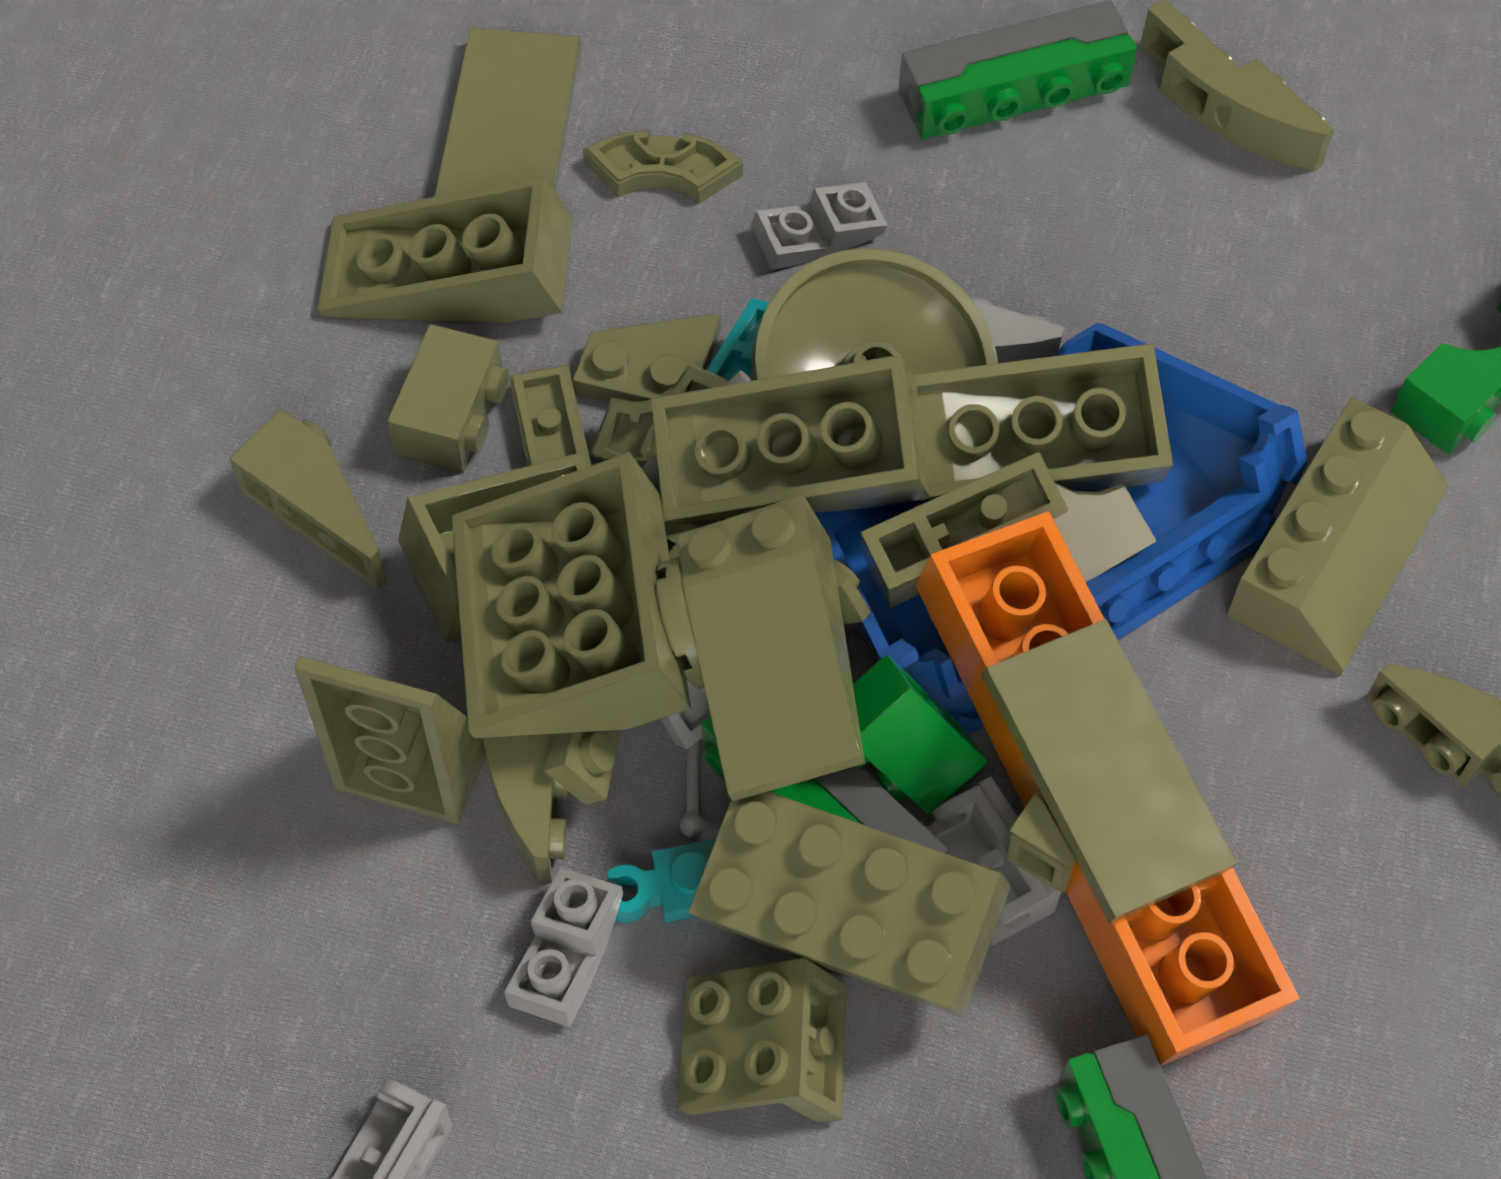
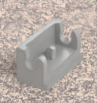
M991 776L979 782L978 786L946 801L932 812L937 821L925 828L949 849V855L1000 872L1011 885L990 943L991 946L1055 913L1062 891H1057L1008 861L1005 856L1009 830L1018 817Z
M386 1078L379 1090L377 1103L331 1179H423L453 1127L446 1104L436 1099L432 1100L397 1081Z

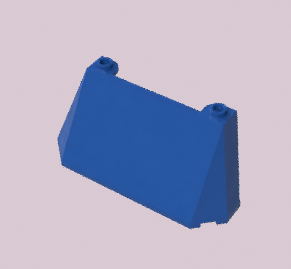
M1096 323L1066 341L1056 356L1144 345L1146 343L1105 324ZM1155 347L1173 467L1162 483L1126 487L1155 537L1156 542L1086 582L1104 619L1108 621L1117 640L1258 551L1277 520L1272 515L1287 483L1290 482L1297 485L1307 464L1298 410L1276 404ZM1098 490V491H1083V492H1100V491H1103V490ZM915 500L866 509L815 513L830 537L833 559L848 567L860 581L857 589L871 613L864 622L856 623L875 664L888 654L948 711L966 731L974 733L984 727L934 623L929 617V612L921 596L918 595L888 609L861 552L862 531L909 511L916 504H924L931 500Z

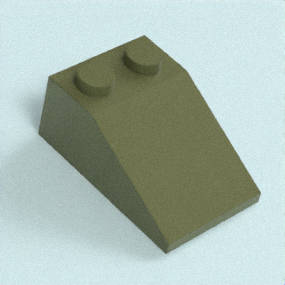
M582 453L407 497L398 542L446 642L461 639L452 515L589 467Z

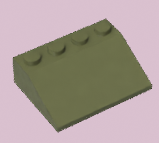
M630 452L452 515L468 730L474 738L625 730L691 709L687 677L684 674L686 670L684 655L676 658L674 651L671 650L660 619L655 597L656 580L666 577V575L660 577L656 571L659 563L670 560L661 497Z

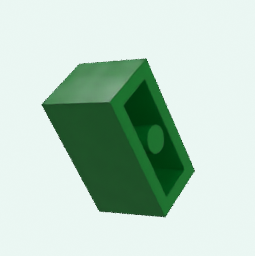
M888 654L853 684L865 763L858 766L862 768L870 761L879 770L875 773V777L899 803L904 802L909 797L930 815L989 762L966 729Z

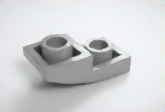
M861 182L814 188L809 204L757 210L751 227L771 270L812 262L828 254L851 249L883 234L887 228V223L867 183Z
M560 867L530 921L535 937L504 991L509 1007L571 1027L592 983L610 938L623 897L622 886Z

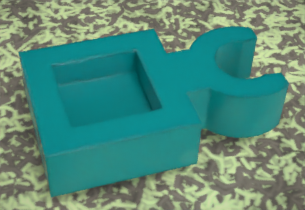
M716 839L651 851L653 870L643 871L639 867L628 864L618 865L608 870L609 883L622 887L629 886L637 891L633 899L621 901L616 921L624 923L636 921L642 918L650 907L659 905L662 907L665 923L695 917L688 912Z

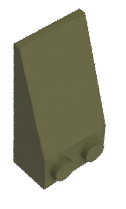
M544 175L334 216L317 311L323 318L502 323L560 314L563 311L573 218Z
M1154 343L913 374L930 498L919 501L933 500L1037 452L1042 456L1054 482L1072 491L1106 490L1120 484L1125 487L1162 483L1173 467Z
M902 354L651 399L663 517L666 524L725 520L800 495H804L814 513L866 509L930 498L914 376Z
M804 495L678 534L685 600L728 796L732 801L864 764L865 758L831 540Z
M299 656L294 669L334 788L459 824L486 756L483 739L474 738L469 733L468 717L436 693Z

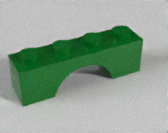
M1500 301V303H1499V305H1498V307H1497V309H1498V311H1499L1500 313H1501V301ZM1441 343L1405 378L1391 413L1447 455L1466 438L1473 443L1476 442L1493 423L1497 416L1494 410L1501 404V346L1488 350H1467Z

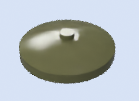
M858 248L828 254L814 260L793 274L778 289L762 316L754 337L751 352L752 380H759L900 354L903 355L912 374L998 364L992 335L980 310L967 293L949 276L936 267L904 253L876 248Z

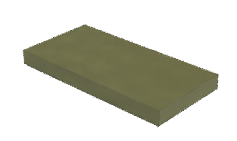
M470 27L434 197L542 175L546 177L554 191H556L581 52L579 36Z
M1106 619L986 667L981 677L1109 924L1227 872L1237 864L1235 857Z

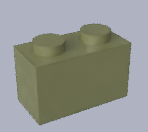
M429 324L387 421L395 456L464 473L472 451L479 453L485 444L489 428L487 415L492 403H500L507 389L509 370L506 367H502L499 341Z

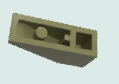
M278 410L229 458L240 492L379 590L387 582L380 552L330 448L331 442L328 436L312 421L304 419L300 422L284 410Z
M1037 452L862 531L861 552L889 609L920 595L915 585L931 554L1047 511L1050 512L1054 520L1068 511V507L1042 456Z

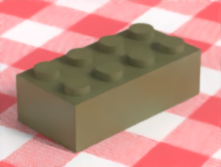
M764 792L737 801H732L731 799L688 913L709 925L798 958H806L817 965L964 1019L1011 885L1000 872L783 796Z

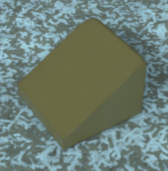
M1034 794L1009 830L1005 856L1008 861L1059 892H1065L1070 884L1076 859L1045 803L1039 795Z

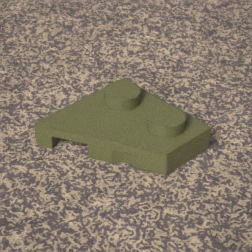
M706 314L591 332L573 378L575 394L610 402L611 398L641 402L659 397L677 383L687 365H695L707 370L721 330V316Z

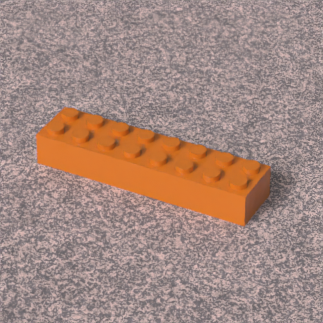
M1047 511L931 554L915 586L1024 808L1034 794L1039 795L1059 828L981 677L986 667L1104 620L1050 512ZM1075 860L1070 884L1065 892L1136 1037L1148 1035L1160 1066H1164L1270 1019L1300 999L1233 868L1109 924Z

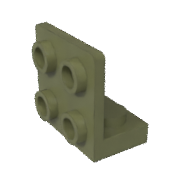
M806 958L688 978L685 990L678 1109L688 1115L782 1103L816 1123L842 1120L847 985Z

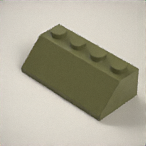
M1351 396L1240 579L1227 617L1340 676L1342 675L1449 487L1408 424Z

